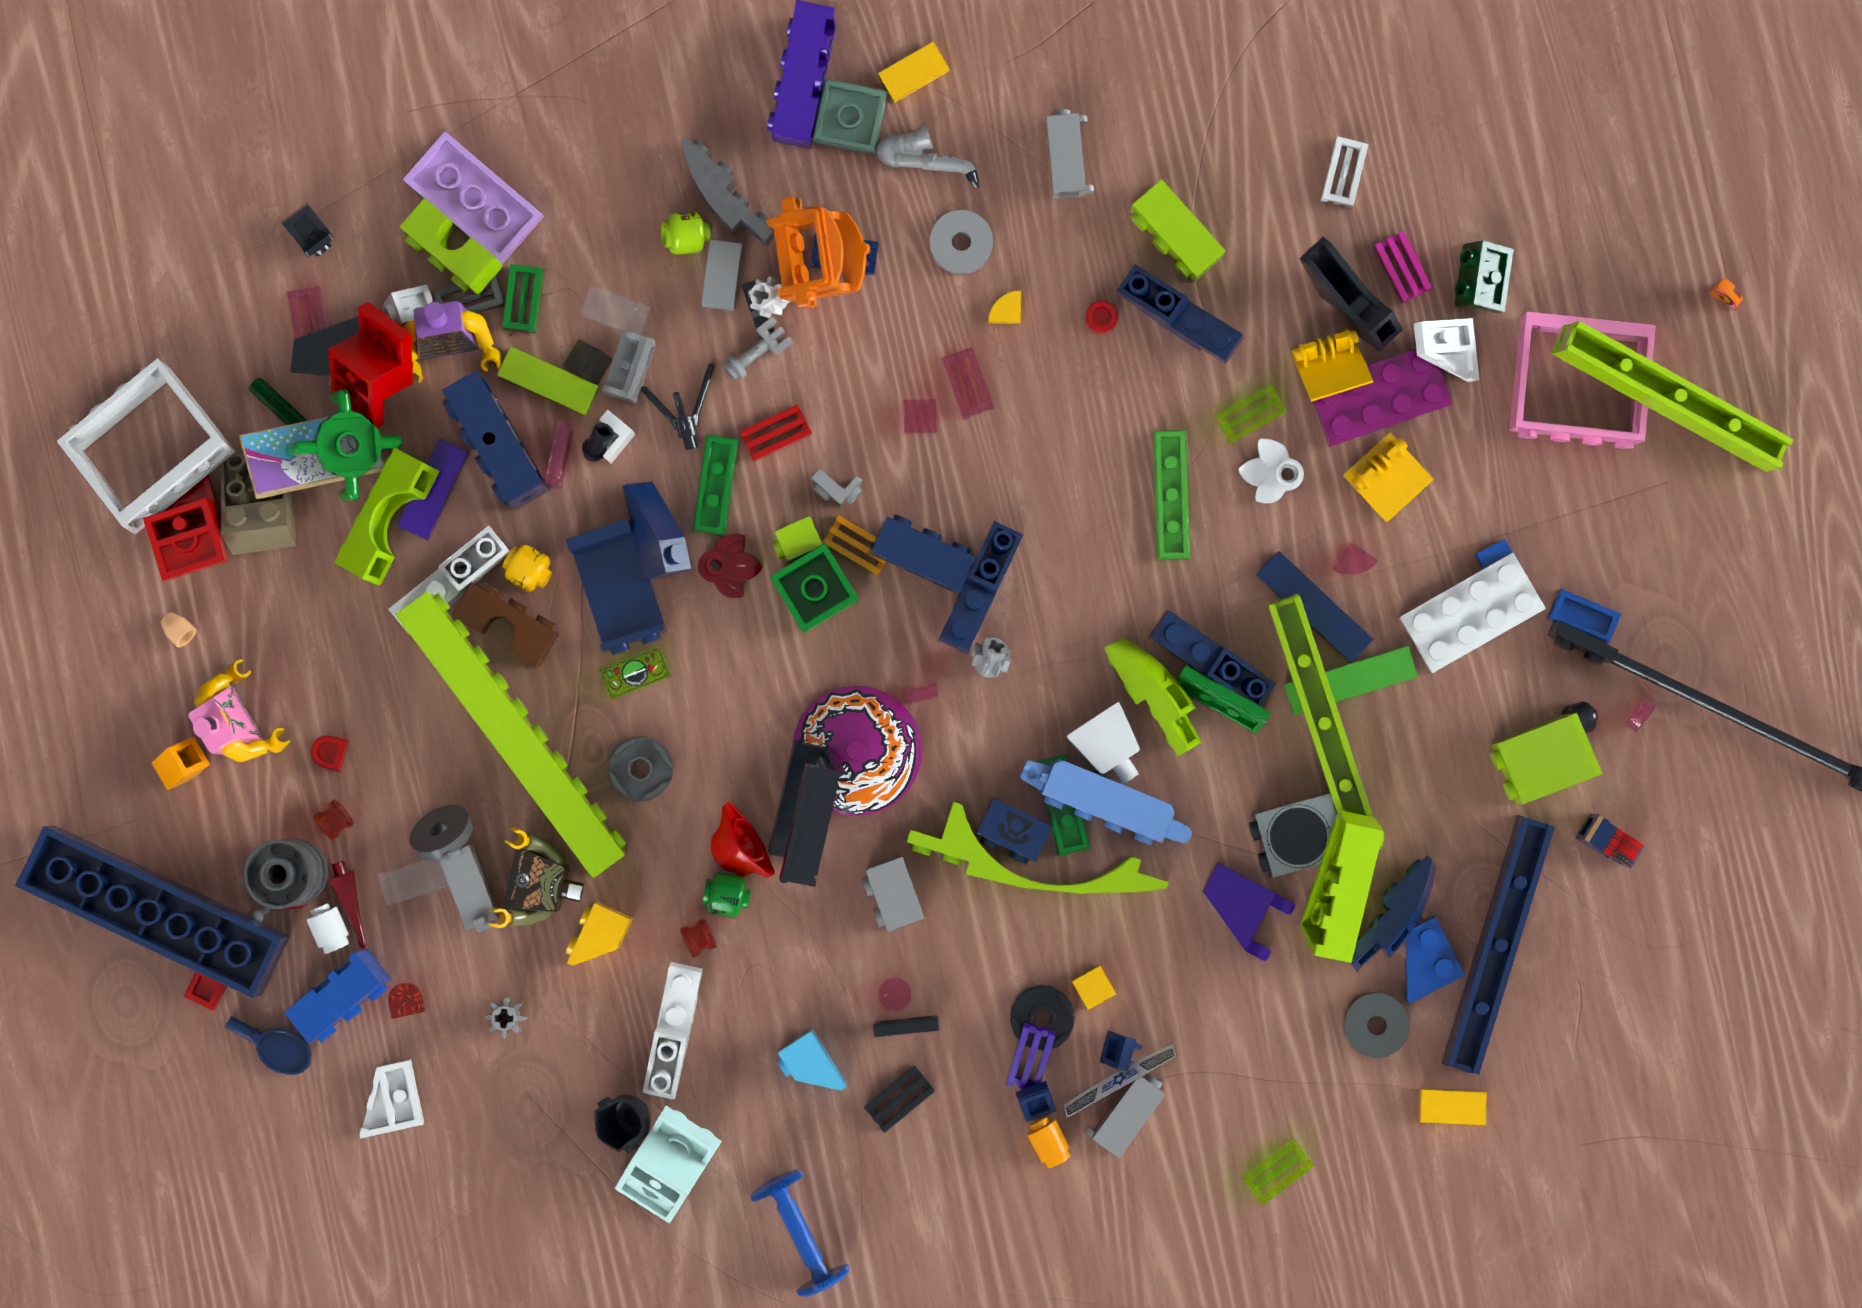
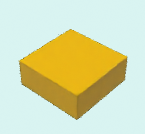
M1100 965L1072 980L1087 1010L1116 995Z

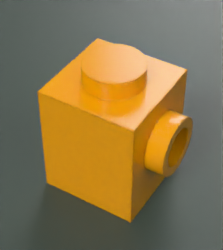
M194 737L167 748L151 762L167 791L194 779L210 765Z

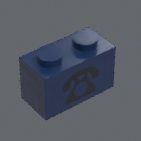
M993 798L976 833L982 836L979 842L995 850L998 849L999 845H1002L1011 850L1009 857L1026 865L1029 859L1036 862L1052 826Z

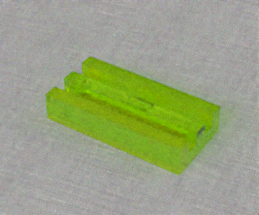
M1269 384L1218 413L1214 418L1220 424L1222 432L1225 433L1231 445L1285 414L1287 410L1272 384ZM1266 394H1269L1271 397L1270 400L1229 423L1226 422V417ZM1275 405L1278 409L1233 434L1231 429Z
M1292 1139L1241 1178L1263 1206L1312 1169L1314 1165L1295 1139ZM1294 1149L1295 1154L1257 1183H1253V1179ZM1301 1159L1303 1161L1301 1166L1264 1194L1259 1191Z

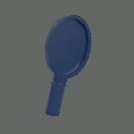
M232 1016L226 1023L225 1028L249 1040L250 1043L256 1044L260 1060L271 1070L284 1075H298L309 1068L312 1060L311 1049L297 1034L282 1029H271L262 1033L258 1028L255 1029Z

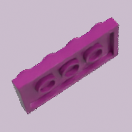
M1416 349L1367 365L1373 383L1313 401L1329 447L1452 405L1440 367L1418 357Z

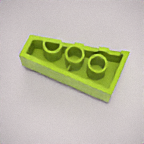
M1341 810L1337 812L1299 924V928L1314 956L1352 963L1378 852L1384 842L1383 829L1374 817Z

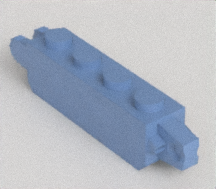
M1060 759L1050 762L1049 765L1026 760L1019 778L1039 789L1038 793L1046 796L1044 802L1059 809H1062L1064 804L1076 808L1074 815L1091 822L1094 816L1106 820L1104 827L1121 834L1124 828L1136 832L1134 839L1151 846L1154 840L1163 843L1165 837L1182 844L1184 842L1187 843L1192 838V830L1189 826L1187 827L1186 824L1183 825V823L1172 819L1175 812L1169 803Z

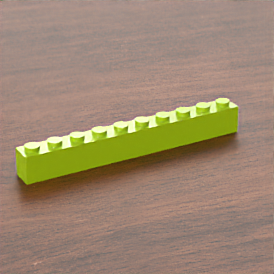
M432 591L425 592L395 615L591 877L595 878L625 855L626 851L623 847L627 845L626 841L616 829L610 831L604 823L607 816L597 803L591 805L584 795L588 791L578 777L571 779L565 771L568 764L557 750L552 753L545 742L549 740L538 724L533 727L525 716L529 712L518 698L512 700L506 692L509 685L498 671L493 674L486 663L490 660L479 645L473 648L466 637L470 633L459 619L456 621L452 620L447 613L450 606L439 592L435 595Z

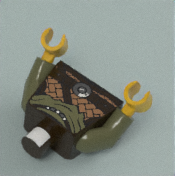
M511 827V831L518 833V838L515 842L505 840V843L516 849L503 909L495 907L489 909V912L499 913L500 918L497 923H488L490 927L503 928L506 925L530 926L547 920L553 912L560 910L562 899L580 902L584 891V883L567 880L569 866L564 864V856L548 840L526 834L517 827Z

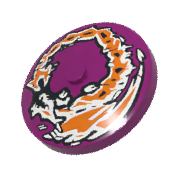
M843 687L821 696L804 712L793 736V740H800L803 743L834 749L846 773L837 779L839 784L832 811L843 815H870L892 806L910 789L916 779L921 763V738L911 714L894 697L871 687Z

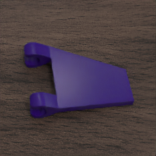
M1220 863L1216 865L1203 890V893L1243 949L1253 956L1266 961L1271 954L1270 949L1252 940L1269 906L1290 915L1295 908V904Z

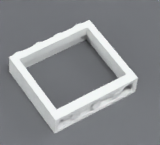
M158 358L147 367L143 366L139 374L128 383L120 385L110 398L94 406L88 416L78 424L70 426L69 431L57 440L58 444L121 526L134 534H137L145 527L143 518L166 510L236 452L171 368ZM167 382L210 438L126 507L84 453V450Z

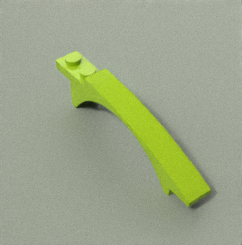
M955 802L952 804L942 839L910 830L907 843L913 844L911 851L930 856L931 850L943 853L942 860L960 866L962 860L968 861L966 875L1021 888L1077 894L1128 893L1167 889L1169 883L1138 873L1141 860L1130 856L1108 873L1080 883L1046 884L1018 876L996 862L985 851L971 830L963 805Z

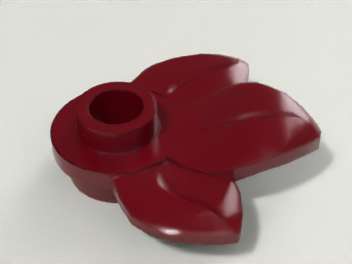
M730 534L720 538L714 550L704 553L698 561L700 576L704 580L714 583L719 593L728 598L743 597L744 586L742 581L754 578L763 567L755 556L748 552H743L746 538L742 534ZM712 560L719 563L720 569L718 572L710 569L709 564Z

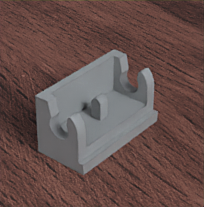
M626 330L621 333L607 380L602 389L603 394L633 404L637 403L656 347V342L653 338Z

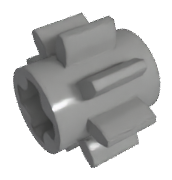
M984 638L982 645L975 643L973 647L971 665L975 666L976 671L984 677H998L1000 671L1007 673L1012 661L1009 658L1011 650L1007 649V645L998 638Z
M509 996L504 998L502 1006L493 1001L491 1007L494 1009V1012L484 1017L492 1021L493 1026L489 1032L491 1033L498 1029L502 1031V1038L508 1037L509 1029H512L517 1034L520 1033L521 1028L517 1024L519 1021L527 1019V1016L520 1015L519 1009L523 1003L520 1002L514 1006L510 1004ZM505 1009H507L508 1015L513 1016V1020L508 1022L507 1026L503 1019H499V1014L505 1012Z

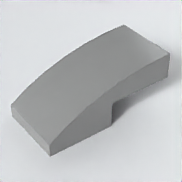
M710 239L702 307L734 311L743 242Z

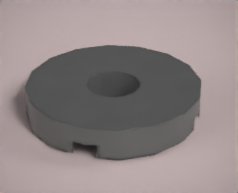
M633 737L621 742L612 752L608 776L613 788L623 797L634 801H649L660 796L669 786L673 776V761L668 750L660 742L648 737ZM645 760L649 764L650 771L645 778L639 779L633 775L632 765L635 761Z
M446 805L426 814L415 824L410 833L409 843L418 857L424 860L443 858L441 854L450 851L452 854L468 841L473 831L472 819L466 809L458 805Z
M1379 992L1365 993L1352 1001L1344 1015V1035L1349 1044L1362 1055L1373 1058L1387 1057L1398 1051L1407 1039L1410 1028L1408 1014L1402 1004L1390 995ZM1373 1016H1381L1385 1023L1384 1029L1378 1034H1372L1367 1027L1369 1019Z

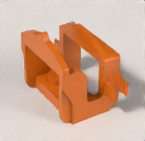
M794 196L782 198L783 212L778 217L766 220L767 226L774 228L782 287L776 290L780 299L795 302L797 307L804 306V309L817 306L816 299L859 291L865 275L866 255L870 251V246L864 243L860 229L850 214L847 212L828 211L820 206L802 208L801 198L795 199ZM815 228L823 278L809 281V272L804 265L803 259L805 244L800 231ZM843 272L844 283H839L841 273Z

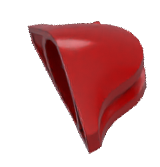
M730 801L722 806L720 826L711 839L710 848L714 860L723 869L743 878L752 873L765 878L773 876L775 870L759 835L741 812Z

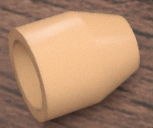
M173 612L168 613L161 620L165 635L176 647H182L189 643L197 632L196 628L186 618Z

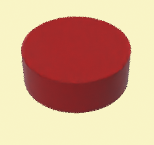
M1105 300L1092 303L1085 315L1088 328L1097 334L1110 332L1118 320V312L1115 306Z

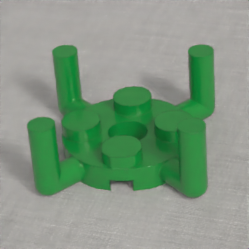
M340 389L332 392L329 396L330 401L338 405V413L331 415L319 424L314 440L289 443L285 451L289 456L315 454L325 471L338 477H344L345 488L341 489L338 494L340 500L352 501L359 497L358 476L365 474L373 467L379 459L382 449L399 448L403 440L399 435L380 436L376 426L365 416L351 411L350 393L346 389ZM345 435L351 436L356 442V449L351 454L344 453L340 448V440Z

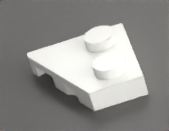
M1473 318L1414 323L1418 357L1467 382L1480 380Z
M411 1059L376 1068L372 1092L369 1095L366 1106L365 1120L360 1130V1139L424 1124Z

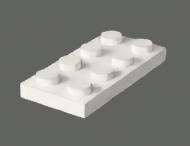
M1511 553L1405 613L1399 619L1430 673H1434L1546 608L1515 554Z

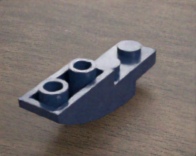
M1134 264L1117 289L1121 296L1154 321L1199 351L1202 349L1225 364L1244 338L1241 332L1189 301L1186 295Z
M996 521L993 522L942 630L939 641L968 654L1023 534Z
M1169 610L1164 612L1148 636L1193 670L1260 707L1276 685L1274 681L1225 647H1221Z
M1428 855L1422 861L1418 859L1413 862L1406 871L1407 875L1399 883H1392L1384 891V898L1381 902L1388 912L1385 915L1381 913L1376 916L1369 925L1370 929L1362 937L1358 936L1352 963L1348 962L1356 972L1379 950H1382L1390 958L1414 929L1428 902L1435 877L1436 867Z

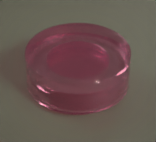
M1646 699L1642 700L1627 719L1626 726L1637 732L1651 715L1655 705Z
M890 978L881 985L879 1000L886 1009L900 1011L909 1004L911 989L904 980Z

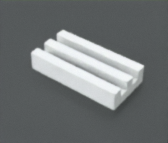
M1337 136L1320 201H1330L1336 205H1346L1345 207L1348 208L1353 207L1369 144ZM1346 146L1347 149L1336 193L1331 194L1330 191L1341 147ZM1353 149H1357L1359 153L1347 198L1343 197L1342 194Z

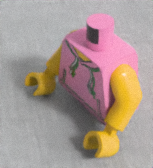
M242 659L229 665L225 670V674L220 673L198 688L194 700L196 709L188 713L193 723L194 733L202 739L208 751L212 754L225 755L236 762H245L264 755L268 749L274 753H279L290 743V740L281 742L277 739V737L285 732L284 728L275 729L263 741L264 738L234 687L230 686V682L238 683L247 678L251 671H248L243 675L237 671V665L244 661Z

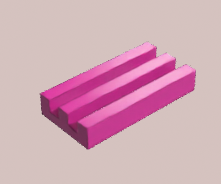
M1404 231L1373 246L1402 304L1432 289ZM1397 242L1400 243L1421 285L1420 288L1417 287L1396 245ZM1389 247L1411 290L1410 293H1406L1384 248Z

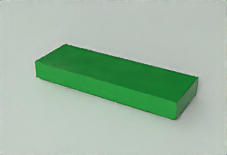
M706 435L692 531L725 536L739 444L738 439Z
M1186 665L1176 678L1189 697L1254 733L1260 731L1271 714L1266 709Z
M1063 754L1035 762L1049 765L1050 762L1055 761L1057 759L1066 761L1068 763L1069 760L1067 754ZM1045 803L1058 855L1062 856L1090 849L1084 819L1074 815L1076 808L1064 804L1062 809Z

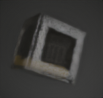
M578 339L562 367L580 378L598 385L611 364L612 358L601 350Z

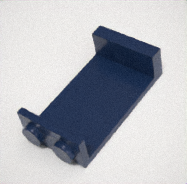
M625 519L565 539L569 552L573 554L602 641V644H600L602 651H611L612 655H617L631 650L629 644L642 641L643 645H647L661 640L660 634L667 632L651 582L650 580L643 581L631 522Z

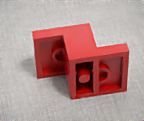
M366 302L358 307L359 333L328 349L331 393L340 389L348 390L350 393L351 411L365 416L378 429L384 425L383 400L413 384L412 336L405 327H401L389 318L384 311Z
M209 474L166 510L143 518L162 581H169L228 561L221 539V509Z

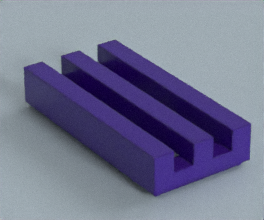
M1024 1022L1006 1085L1013 1086L1015 1084L1019 1085V1089H1025L1041 1083L1056 1031ZM1031 1032L1035 1035L1023 1075L1019 1077L1016 1076L1028 1034ZM1041 1036H1045L1047 1039L1034 1081L1029 1080Z

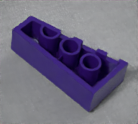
M796 0L793 18H790L788 25V47L783 50L781 58L782 79L781 81L777 80L774 91V99L778 100L776 111L770 112L767 130L772 131L773 142L811 149L822 89L837 27L834 7Z

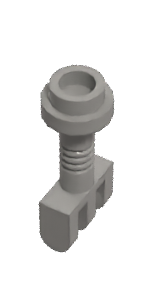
M771 317L756 329V333L761 340L755 343L752 348H749L747 352H744L737 359L733 355L726 358L723 368L734 381L737 378H744L747 375L745 368L770 349L777 357L794 342L790 337L785 338L780 344L776 341L785 333L782 327H779L770 334L768 330L777 323L774 317Z

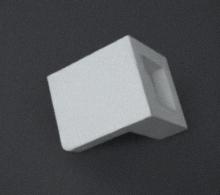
M607 410L599 420L611 426L614 432L607 445V451L603 455L612 464L636 434Z

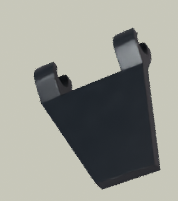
M358 317L295 339L293 342L291 373L330 377L328 349L359 333Z

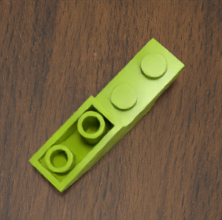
M1124 637L1104 648L1111 666L1116 669L1122 679L1127 694L1132 697L1135 704L1146 699L1152 716L1158 720L1166 735L1168 744L1175 750L1177 756L1189 751L1202 742L1186 715L1196 709L1177 680L1159 661L1140 646Z

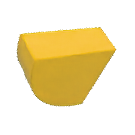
M1021 291L1009 292L1000 297L990 311L988 324H1020Z

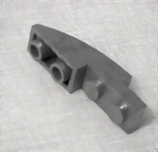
M684 137L681 143L686 162L701 196L711 211L734 235L744 226L764 245L768 246L775 238L774 231L766 224L768 218L761 212L756 216L747 207L750 203L737 191L733 194L730 193L736 186L734 178H732L734 172L721 160L716 164L709 158L710 151L700 141L696 139L692 143L687 137Z

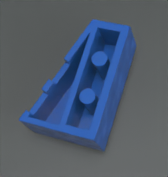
M369 949L353 953L348 958L349 961L338 970L332 971L326 980L316 988L311 989L284 1012L308 1043L314 1042L317 1039L323 1043L337 1031L334 1026L343 1018L346 1022H349L362 1011L359 1005L368 998L372 1002L388 990L385 984L392 980V978Z

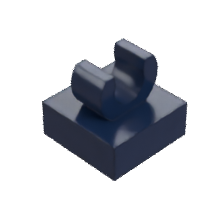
M1108 1031L1100 1063L1128 1072L1130 1064L1134 1063L1131 1060L1134 1049L1141 1050L1142 1046L1136 1043V1039L1117 1032Z

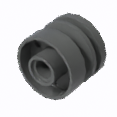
M290 838L266 841L256 847L247 858L243 873L245 886L255 901L268 908L281 909L306 905L316 899L325 888L328 868L327 861L318 847L307 840Z

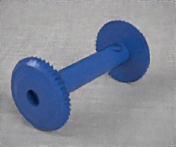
M792 1170L778 1175L759 1186L752 1192L750 1199L752 1202L771 1196L776 1200L777 1210L804 1265L811 1270L812 1279L796 1290L799 1296L808 1297L838 1283L848 1275L850 1268L848 1264L840 1265L830 1270L824 1266L823 1256L795 1200L789 1196L788 1186L803 1177L802 1171Z

